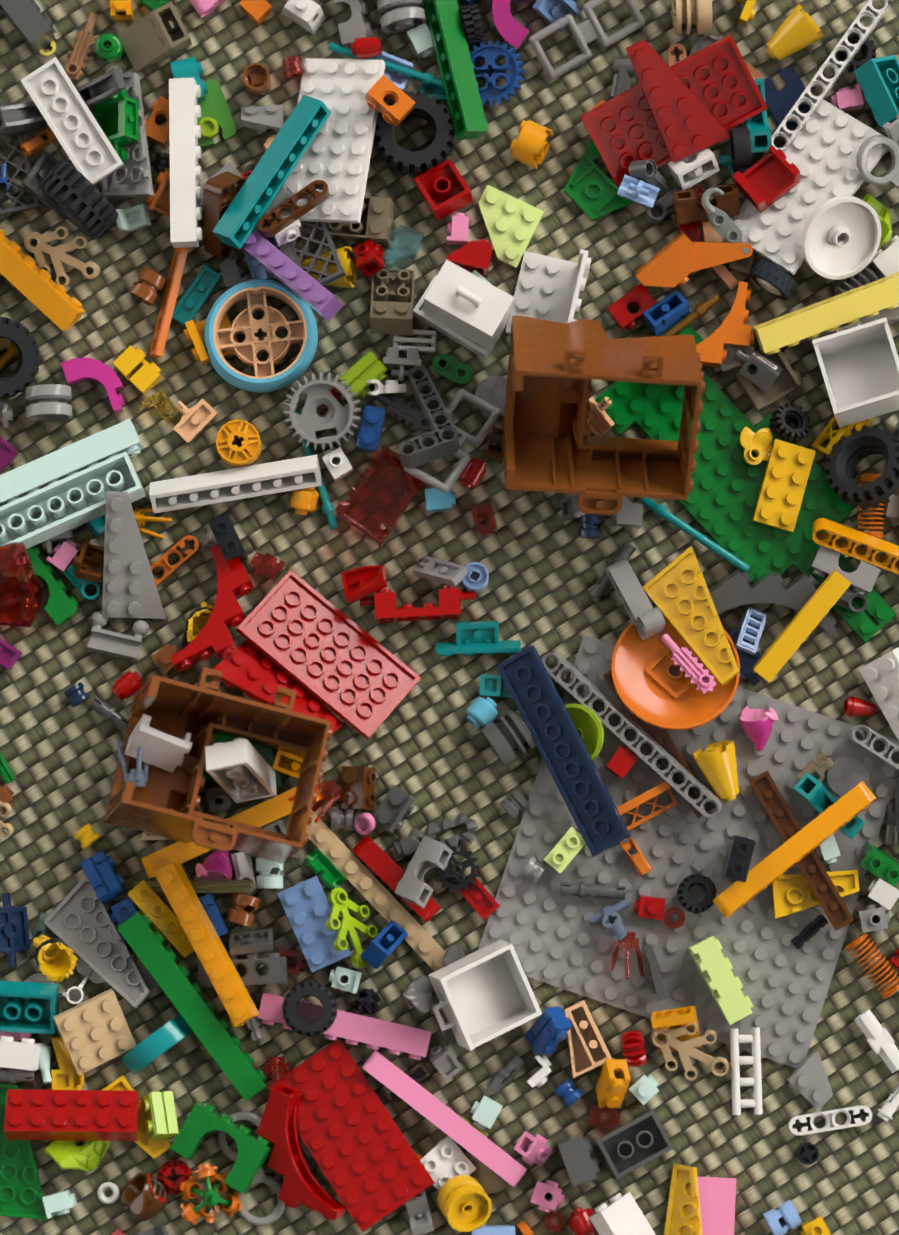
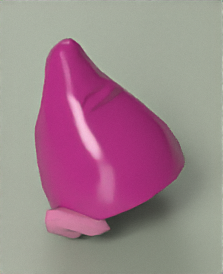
M746 706L740 711L738 718L743 730L753 742L756 750L760 752L764 749L771 735L774 721H778V715L772 708L770 710L749 709Z
M215 850L202 864L197 863L195 868L197 878L201 880H232L233 871L229 851L220 852Z

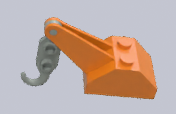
M716 187L707 189L702 195L701 202L707 212L711 226L725 242L690 241L682 231L635 272V276L644 286L674 288L678 285L681 287L689 280L688 275L691 272L748 258L752 255L753 248L749 243L742 241V232L724 211L712 206L709 202V196L712 193L724 195L721 189Z

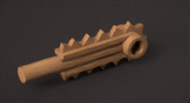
M90 12L84 31H77V36H74L76 42L71 44L74 50L68 51L70 58L65 59L68 65L63 66L71 81H78L79 77L84 75L81 69L87 68L84 62L90 60L87 54L92 53L90 46L95 45L96 37L93 36L92 31L98 17L96 13Z

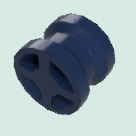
M82 682L64 692V695L70 699L72 708L90 698L89 693L84 691Z

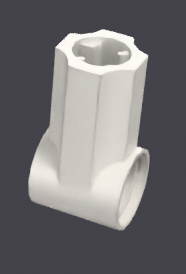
M244 852L232 854L236 880L250 878L254 882V890L252 892L254 893L257 890L256 878L249 854Z

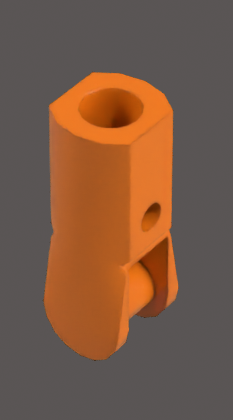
M48 127L21 144L20 147L25 156L29 157L55 143L58 139L51 128ZM44 136L48 138V140L45 142L42 139Z
M629 837L630 840L624 844L620 843V846L641 877L652 870V867L634 839ZM635 847L638 853L631 857L628 851Z

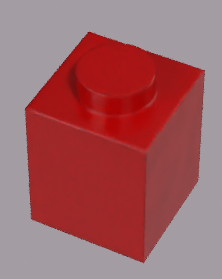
M627 745L625 748L620 746L605 768L623 780L638 757L635 756L636 753Z

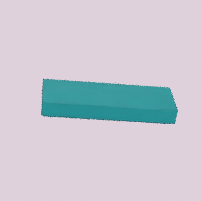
M204 265L175 306L172 319L187 329L185 323L196 317L223 277L207 265Z

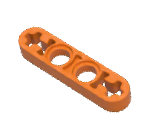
M191 535L183 537L151 565L152 571L157 567L162 568L164 571L162 578L154 579L156 587L162 584L198 552L200 545L197 538ZM187 540L189 542L195 541L193 544L194 549H187L184 552L187 555L185 558H183L181 552L176 550L178 547L183 550L186 547L185 542ZM173 553L178 554L180 557V561L176 565L168 563V557Z

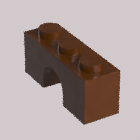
M735 183L714 186L721 189L724 195L714 193V197L709 201L712 206L724 211L730 218L739 216V197ZM693 189L672 192L674 216L677 224L687 225L695 221H709L707 212L703 208L702 203L696 200Z

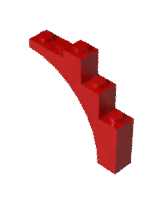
M218 544L210 548L218 575L217 596L214 608L206 625L197 637L184 649L170 657L177 672L189 669L192 664L199 660H207L213 653H216L218 658L221 659L230 657L234 654V651L238 650L227 628L238 626L246 619L236 597L248 594L254 586L239 557L237 556L226 561Z
M281 1083L271 1089L257 1134L270 1141L269 1143H274L267 1166L273 1169L276 1174L285 1176L278 1199L283 1201L286 1206L295 1209L304 1204L306 1208L323 1214L326 1219L335 1221L345 1215L347 1208L334 1199L311 1173L303 1157L297 1135L296 1114L300 1092Z

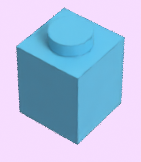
M436 488L425 489L427 513L451 511L452 505L456 504L455 492H450L449 490L447 493H444Z

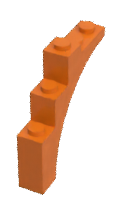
M739 282L735 301L725 320L708 338L696 345V351L700 353V362H702L703 366L720 367L722 362H726L727 349H723V347L748 349L749 344L754 343L755 332L751 331L752 325L743 324V322L748 321L749 310L745 309L746 301L749 302L751 296V289H747L748 282Z

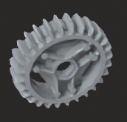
M322 371L319 372V377L317 378L314 373H311L310 380L307 376H303V384L297 380L298 388L291 386L290 389L293 395L286 394L290 402H284L283 405L289 407V409L284 410L283 414H289V417L284 419V422H291L287 429L291 430L294 428L295 431L292 437L299 435V443L305 439V447H308L310 443H314L313 449L316 450L318 444H320L322 450H325L326 444H329L330 449H333L334 442L341 446L340 439L348 441L349 439L346 434L354 435L351 427L358 428L359 426L354 420L361 419L360 416L356 415V412H360L362 408L355 405L361 401L354 400L353 397L357 395V392H350L353 387L352 385L344 386L346 379L339 382L338 374L334 379L331 378V372H328L327 376L324 377ZM333 387H336L348 401V404L344 407L330 392ZM302 392L308 394L302 413L299 414L295 412V408ZM321 404L326 405L329 409L328 415L319 416L317 414V407ZM336 428L337 435L322 438L316 437L315 431Z

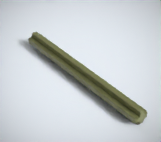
M252 880L190 881L196 893H252L254 890V882ZM131 881L129 883V892L141 881ZM145 881L156 894H164L158 881Z

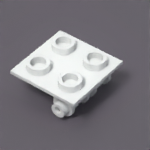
M449 1136L441 1139L436 1144L437 1146L420 1159L435 1182L433 1185L438 1191L449 1179L459 1175H470L477 1169Z

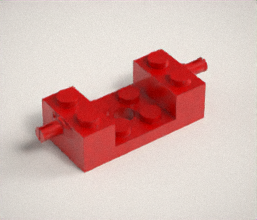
M445 585L443 589H438L439 607H435V603L422 604V608H414V605L408 604L401 605V609H397L396 592H392L391 589L378 590V593H374L372 597H363L360 600V606H375L376 623L461 618V601L475 600V591L462 592L460 588L455 589V586Z

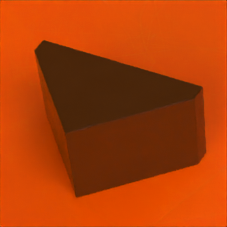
M494 426L483 448L482 457L502 464L504 459L503 429Z

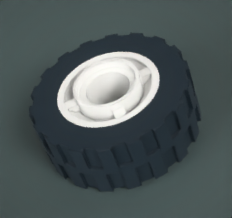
M760 259L750 272L751 279L757 285L773 296L785 301L790 298L798 286L794 279L784 270L765 260Z

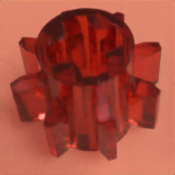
M285 1056L268 1057L269 1063H264V1074H269L270 1079L286 1078L285 1072H290V1062H285Z

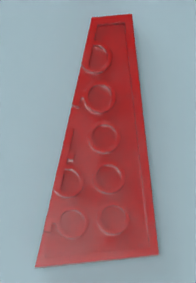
M645 39L625 48L673 163L731 137Z
M247 640L238 647V650L234 651L233 655L223 659L213 668L223 672L221 680L226 682V686L230 688L236 687L243 691L245 696L256 702L273 706L277 687L297 691L292 711L331 721L329 728H332V735L343 725L310 692ZM283 696L281 702L288 703L289 697Z

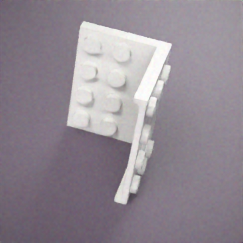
M580 249L578 263L525 251L515 289V298L512 302L511 318L507 323L505 333L511 334L512 315L565 324L576 321L574 319L575 311L579 312L582 299H579L580 290L584 291L592 259L588 257L589 251Z

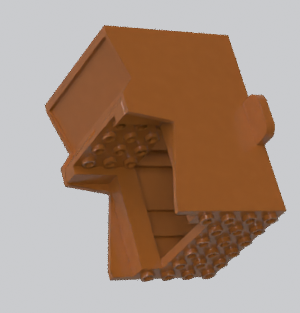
M512 315L502 430L505 489L578 494V507L582 512L603 515L618 513L622 506V496L688 500V493L693 491V479L691 478L692 473H695L696 465L694 453H697L698 450L696 434L700 432V421H698L699 414H702L703 407L701 394H704L705 391L702 362H700V353L696 351L694 335L609 339L599 320L580 319L565 324ZM591 379L685 385L678 441L590 436L589 398L592 397Z
M202 668L197 686L152 675L133 699L125 730L122 751L128 773L130 774V769H136L137 759L125 754L126 746L131 733L143 714L151 716L149 727L179 739H183L187 732L191 733L190 742H192L190 752L185 754L181 766L177 765L173 773L150 764L146 787L134 788V782H124V773L119 758L103 822L156 833L183 843L193 842L197 846L220 852L235 849L278 863H283L301 850L303 846H306L309 836L306 833L307 825H311L313 819V812L310 811L312 804L316 803L318 791H315L317 783L321 782L323 770H320L321 763L325 762L328 749H325V745L332 735V728H329L331 721L292 711L297 691L277 687L273 706L218 692L223 672L211 668ZM206 676L213 677L212 683L205 682ZM283 696L289 697L288 703L281 702ZM217 734L247 739L249 742L304 756L286 834L195 811L200 803V797L197 794L200 788H203L205 776L202 775L206 767L205 747L213 745ZM142 761L141 769L144 771L145 762Z

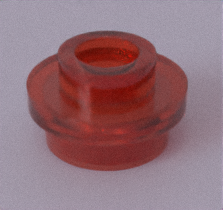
M671 907L664 913V923L669 928H679L685 922V914L680 908ZM672 914H676L678 916V920L676 922H672L670 920V916Z
M551 1210L546 1214L544 1223L548 1230L558 1232L565 1227L566 1218L561 1211ZM553 1217L559 1218L557 1225L551 1223Z

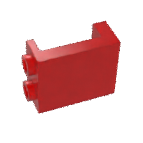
M773 145L769 147V153L743 174L737 171L732 175L736 187L760 213L800 183L799 169L795 164H789L784 152L781 149L776 150Z

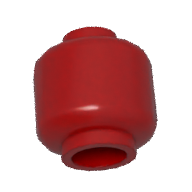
M579 1207L571 1213L572 1218L569 1220V1227L575 1235L599 1234L589 1218L595 1214L592 1209H582V1207Z

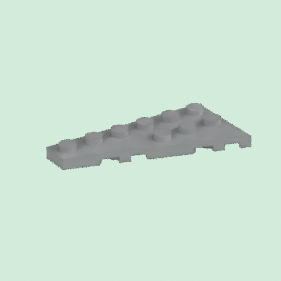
M134 72L122 73L127 96L138 101L139 141L123 146L128 152L127 160L122 167L104 178L102 195L105 198L154 196L140 78Z

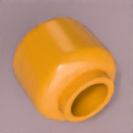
M315 487L292 490L289 505L295 509L296 514L307 515L308 512L316 510L319 493L315 490Z

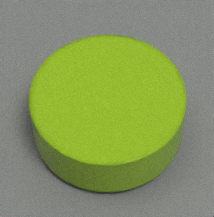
M204 117L198 123L201 126V137L212 139L217 136L219 126L214 118Z

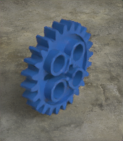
M489 39L488 45L481 41V47L479 48L473 44L474 51L471 52L469 50L474 73H479L475 76L476 81H486L483 88H478L483 107L488 102L492 108H494L495 102L502 106V100L504 99L509 103L510 95L513 97L517 96L514 90L522 89L518 83L525 82L524 78L520 76L526 74V71L521 68L525 65L524 62L518 61L521 58L520 54H515L516 49L514 47L509 49L507 42L501 46L499 39L496 41V44H493V41ZM506 59L505 65L497 66L498 60ZM478 61H486L483 67H476ZM491 70H494L495 73H492V77H489L488 74L491 73ZM499 80H507L503 87L497 86Z

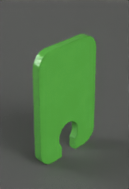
M210 79L205 81L208 93L205 94L206 100L197 102V105L201 107V118L197 119L199 123L204 117L214 118L222 128V135L225 141L234 137L237 129L219 82ZM198 138V144L201 147L214 145L213 138Z

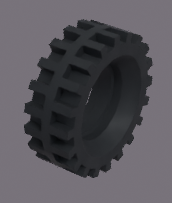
M867 425L862 426V431L859 432L854 428L850 430L851 435L849 437L841 436L842 442L839 445L834 443L832 446L834 453L833 455H827L826 459L830 464L825 465V471L829 474L825 477L830 487L845 504L849 503L855 509H857L858 505L863 510H868L869 505L876 509L879 508V503L882 501L886 504L891 502L889 499L891 495H899L897 490L899 488V441L888 429L884 428L881 430L876 425H873L872 430ZM874 454L885 456V469L875 481L866 485H858L853 482V472L860 461Z

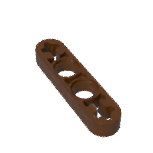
M323 180L313 181L264 215L258 222L261 235L264 237L276 235L326 200L329 196L327 183ZM300 199L308 201L304 206H298L297 202ZM283 211L291 212L287 218H281L280 214Z

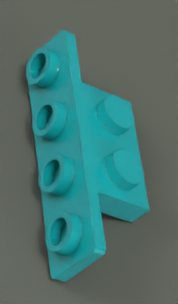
M499 621L456 622V642L435 643V654H440L444 657L451 656L452 654L471 656L474 653L493 655L504 652L505 654L512 655L516 652H521L520 640L499 641Z

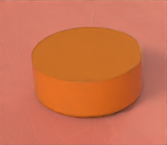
M521 1221L516 1225L522 1235H534L525 1221Z

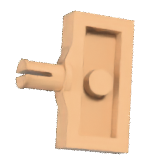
M592 397L589 398V427L596 436L602 437L615 424L605 412V409L612 403L608 397H605L600 403H597Z
M203 398L189 409L181 401L177 402L180 406L177 404L174 406L183 416L173 430L188 444L218 415V412Z

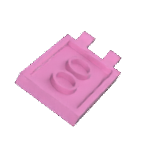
M697 1176L703 1235H734L736 1178Z

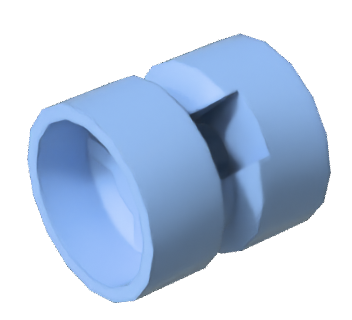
M478 562L467 564L465 567L468 573L461 580L462 585L466 590L475 591V593L484 590L489 581L487 568Z
M790 1200L780 1204L778 1210L773 1208L763 1214L773 1235H784L787 1233V1229L794 1230L803 1225ZM783 1217L784 1222L779 1223L778 1220Z

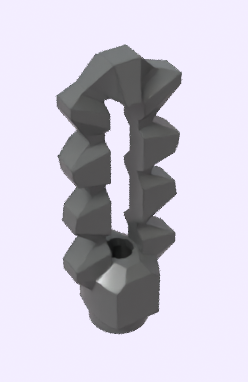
M463 812L453 822L448 817L443 819L439 827L434 823H429L423 834L417 828H414L407 837L393 843L398 859L414 856L419 844L418 838L463 823L467 829L466 833L439 842L449 847H458V840L474 841L473 834L477 829L476 821L467 817L465 812Z

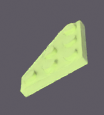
M487 184L478 202L497 260L517 269L544 211Z

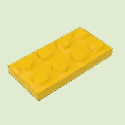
M773 440L751 521L786 532H794L816 451L782 440Z

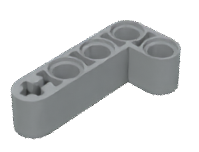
M627 559L606 567L608 578L640 637L644 640L663 631L665 619L658 607L653 608Z

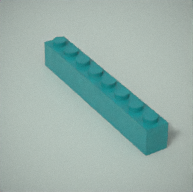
M303 95L212 232L222 243L238 249L242 248L332 113L321 100Z

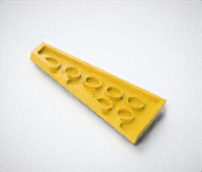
M690 546L642 588L724 686L740 670L694 550Z

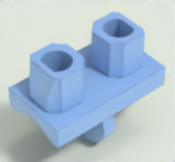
M625 174L617 195L652 209L660 188Z

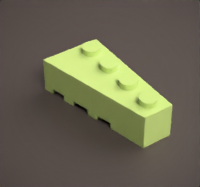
M709 936L690 946L688 950L728 1025H731L752 1014L751 1008L754 1006L748 995H743L741 991L743 985L738 976L734 977L731 971L733 966L728 957L725 958L721 950L723 948L719 940L714 938V936Z

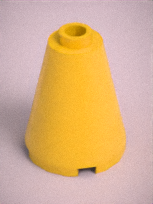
M800 4L795 6L766 43L768 48L765 51L772 60L775 58L781 60L825 37L823 33L818 34L821 30L807 12L805 13L804 10L800 11L803 8Z
M344 246L336 250L346 275L326 285L354 288L355 285L352 282L357 281V267L350 253L354 252L351 246ZM331 251L320 256L328 259ZM313 258L303 260L302 266L309 268ZM318 260L314 270L322 271L325 262ZM330 264L326 273L333 274L339 271L338 267ZM313 273L310 275L317 281L319 275Z
M718 741L707 745L708 748L703 752L701 748L694 751L693 757L717 797L723 799L724 802L734 800L739 793L734 741Z

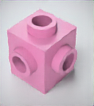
M527 1131L523 1133L513 1148L523 1155L521 1160L530 1166L535 1163L540 1167L543 1166L553 1150L546 1144L548 1142L547 1139L538 1133L536 1136H533Z
M548 1179L546 1183L537 1180L530 1202L537 1204V1209L549 1213L550 1209L555 1211L557 1206L561 1207L565 1195L561 1194L562 1189L558 1188L559 1183ZM546 1193H551L552 1197L550 1199H545L544 1195Z

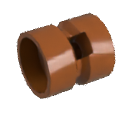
M260 63L248 65L242 74L246 91L254 97L266 95L271 87L268 69Z
M143 267L138 275L139 282H134L129 293L141 302L153 306L158 297L156 292L163 289L167 279L157 272Z
M233 893L231 899L233 907L228 908L225 919L252 927L255 918L253 911L258 909L261 899L244 893Z

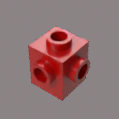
M372 239L353 248L355 256L353 262L367 278L385 269L384 250L379 244L376 245Z

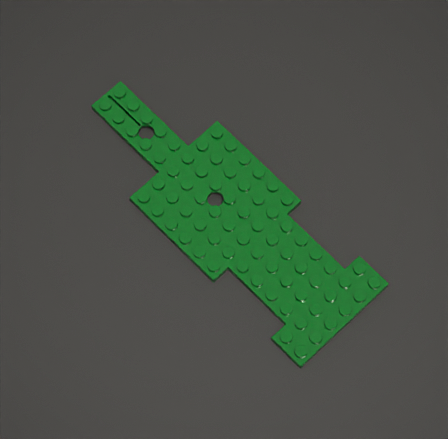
M690 324L676 334L694 335L696 345L703 341L702 337ZM703 371L705 391L704 394H701L703 407L702 414H699L698 421H700V432L696 434L698 450L697 453H694L696 465L695 473H692L691 478L693 479V491L688 493V500L678 501L719 546L750 566L747 574L751 578L752 583L771 570L775 575L777 573L782 575L789 567L794 565L801 574L803 572H806L808 576L812 574L819 583L816 586L819 588L827 576L825 578L818 577L813 574L814 570L809 569L820 546L812 538L813 522L818 518H826L840 523L855 508H852L849 503L845 504L833 491L826 480V473L813 460L793 533L751 521L768 461H762L754 466L746 463L743 459L744 449L740 445L739 439L744 427H748L754 433L762 428L772 430L773 427L769 426L772 414H769L754 427ZM616 381L595 400L597 403H600L605 397L610 398L609 400L612 403L605 409V412L615 423L612 428L619 436L635 422L651 440L678 441L685 385ZM776 433L772 434L771 445L773 444V440L776 439ZM752 451V456L756 458L757 454L755 451ZM819 530L818 532L824 533V532H826V531H825V530ZM841 553L838 559L840 569L847 573L854 572L856 569ZM873 588L869 595L864 594L867 599L866 611L861 614H852L849 610L836 604L832 607L864 643L897 615ZM852 600L851 604L855 609L863 607L862 600Z

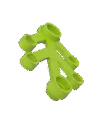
M340 887L334 888L328 895V902L332 909L329 919L326 921V927L329 931L339 929L333 946L338 952L346 950L348 948V941L346 940L348 933L354 949L351 963L356 969L364 968L369 963L361 956L364 951L356 930L362 933L366 939L375 938L378 931L374 925L366 926L350 916L348 909L356 913L359 919L368 917L370 909L366 905L359 906L349 900L344 889ZM339 913L341 914V917H342L341 924H340V920L338 919Z

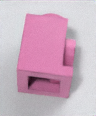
M856 84L852 90L850 87L841 88L835 95L830 97L831 104L843 112L860 110L864 105L859 84Z
M452 213V222H448L447 234L451 235L447 236V245H465L468 243L469 216H465L464 213Z
M67 539L62 545L59 543L52 552L53 558L48 556L46 560L62 572H65L73 564L75 555L79 556L78 545Z

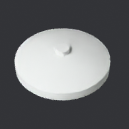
M838 196L825 201L813 211L803 228L801 250L805 262L817 274L828 279H845L859 273L871 262L879 248L881 241L879 217L868 203L854 196Z

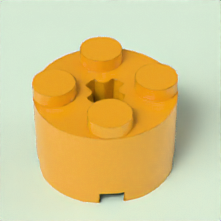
M523 120L519 127V137L514 139L510 146L511 156L514 160L537 169V164H542L549 150L550 143L547 141L548 137L553 138V130L531 120Z

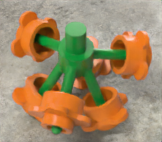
M202 1163V1165L198 1166V1170L192 1172L197 1174L198 1180L205 1179L207 1186L205 1192L201 1191V1186L196 1182L195 1176H190L189 1180L180 1184L179 1189L183 1194L182 1199L184 1201L195 1199L198 1195L203 1197L201 1203L196 1207L192 1203L186 1206L183 1203L180 1204L183 1210L181 1211L182 1218L187 1223L193 1222L197 1225L199 1217L205 1219L207 1223H213L214 1216L220 1212L218 1203H222V1209L226 1211L227 1217H232L235 1212L241 1210L242 1204L239 1200V1192H234L233 1195L227 1194L223 1199L220 1198L218 1193H226L228 1190L227 1184L224 1183L228 1174H217L214 1170L218 1169V1166L211 1167L210 1163Z

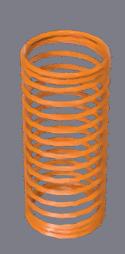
M860 474L858 479L861 481L858 483L866 485L861 482H873L881 474ZM858 505L859 510L857 512L860 513L857 515L859 518L857 520L859 523L857 524L859 527L858 531L861 529H884L883 527L859 526L863 524L884 525L883 522H861L860 520L881 521L884 518L861 517V515L883 516L885 514L880 512H860L863 509ZM868 508V511L885 510L884 508ZM860 531L876 538L884 539L883 532Z
M865 932L850 942L845 949L847 952H850L866 941L851 953L850 956L869 945L854 957L853 960L870 950L856 962L858 964L873 954L859 966L861 968L877 957L862 970L864 972L880 961L865 974L867 976L873 970L883 965L868 979H871L887 968L871 981V983H874L880 977L890 972L874 985V987H877L883 981L893 976L877 989L879 991L896 980L880 993L883 999H887L899 990L898 972H894L895 968H891V964L887 965L889 961H884L886 957H881L883 953H878L880 949H876L877 945H873L874 941H870L871 937H867L868 934Z

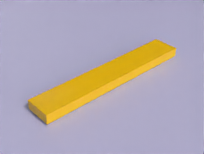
M834 569L752 669L770 683L852 583Z

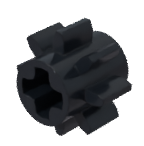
M364 988L356 993V1001L353 1002V1005L361 1015L364 1013L370 1015L377 1011L379 1008L377 1003L381 999L373 988L370 990Z

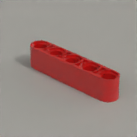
M365 835L352 851L395 892L397 884L402 879L405 871L370 837ZM431 896L424 909L405 901L426 923L442 908Z

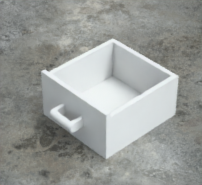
M446 259L424 297V312L426 316L485 349L492 351L511 318L512 302L515 297Z
M886 317L861 325L860 321L851 325H844L836 330L837 333L812 340L839 428L899 410V357Z
M498 940L428 975L439 999V1003L433 1005L432 1009L441 1030L444 1031L451 1028L458 1045L470 1051L542 1015L512 943ZM440 1008H443L448 1023H444L439 1012Z

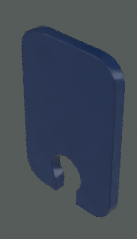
M791 67L778 71L780 77L786 81V88L782 91H777L773 88L770 77L764 79L765 102L778 126L806 89L796 70ZM801 104L798 110L801 113H808L810 107L807 104ZM794 121L786 124V128L790 131H794L798 127V124Z

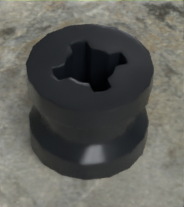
M158 152L156 154L157 162L153 165L152 169L160 173V171L164 172L165 168L170 169V155Z
M804 1142L797 1147L796 1157L803 1164L810 1165L819 1158V1151L812 1143Z

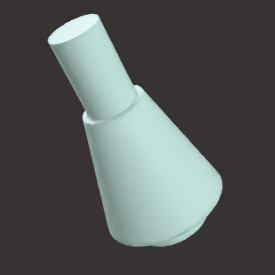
M40 1043L38 1069L41 1071L43 1083L50 1084L52 1083L49 1070L51 1046H46V1043Z

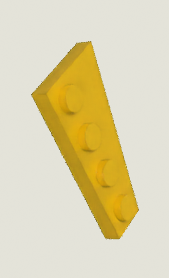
M858 870L827 872L841 898L860 891ZM803 874L781 875L772 882L775 919L820 905Z
M124 1075L102 1089L134 1091ZM140 1099L138 1141L134 1142L155 1159L168 1150L171 1143L168 1139L148 1140V1134L144 1132L145 1112L141 1111Z
M673 1164L664 1235H703L697 1167Z

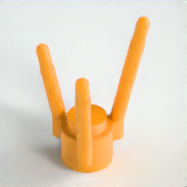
M135 508L134 514L139 531L159 539H164L163 535L141 528V526H145V521L172 522V519L149 517L143 514L153 512V508Z

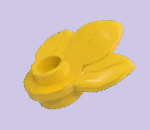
M744 427L739 439L740 445L744 449V461L753 466L758 465L762 461H768L772 448L771 430L769 428H762L754 433L748 427ZM752 451H755L757 454L756 458L752 456Z

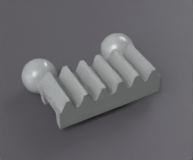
M102 611L94 612L91 616L93 627L87 649L91 652L96 651L99 654L105 653L108 656L113 655L116 658L122 657L125 660L137 661L142 639L149 632L148 623L143 620L136 621L132 626V631L135 635L130 636L101 629L107 624L108 617H102Z

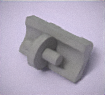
M388 347L386 357H383V365L386 368H395L391 369V375L399 376V382H403L404 376H409L410 371L404 369H411L422 365L419 349L407 348V358H399V348Z

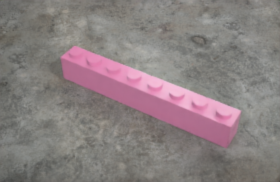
M263 992L259 1008L260 1015L257 1016V1018L262 1019L261 1023L274 1026V1022L283 1024L282 1028L292 1030L287 1026L283 1018L282 1005L285 997ZM299 1001L297 1013L302 1020L314 1022L322 1015L323 1006ZM337 1009L334 1023L324 1032V1038L337 1041V1037L345 1038V1043L358 1046V1042L367 1043L366 1048L379 1051V1047L388 1048L387 1053L400 1055V1052L409 1053L408 1058L421 1060V1057H426L432 1031Z

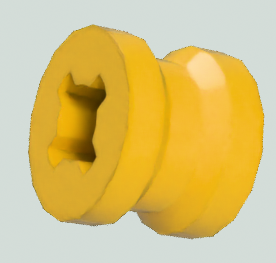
M88 823L76 832L73 837L81 842V847L85 850L96 842L100 835L94 833L92 825Z

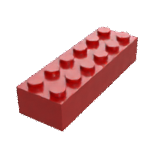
M7 1089L4 1132L7 1140L138 1141L139 1093L138 1091Z

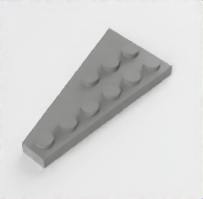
M106 491L102 617L166 619L128 492Z
M85 875L43 923L137 1009L151 991L105 905L98 899L88 877Z

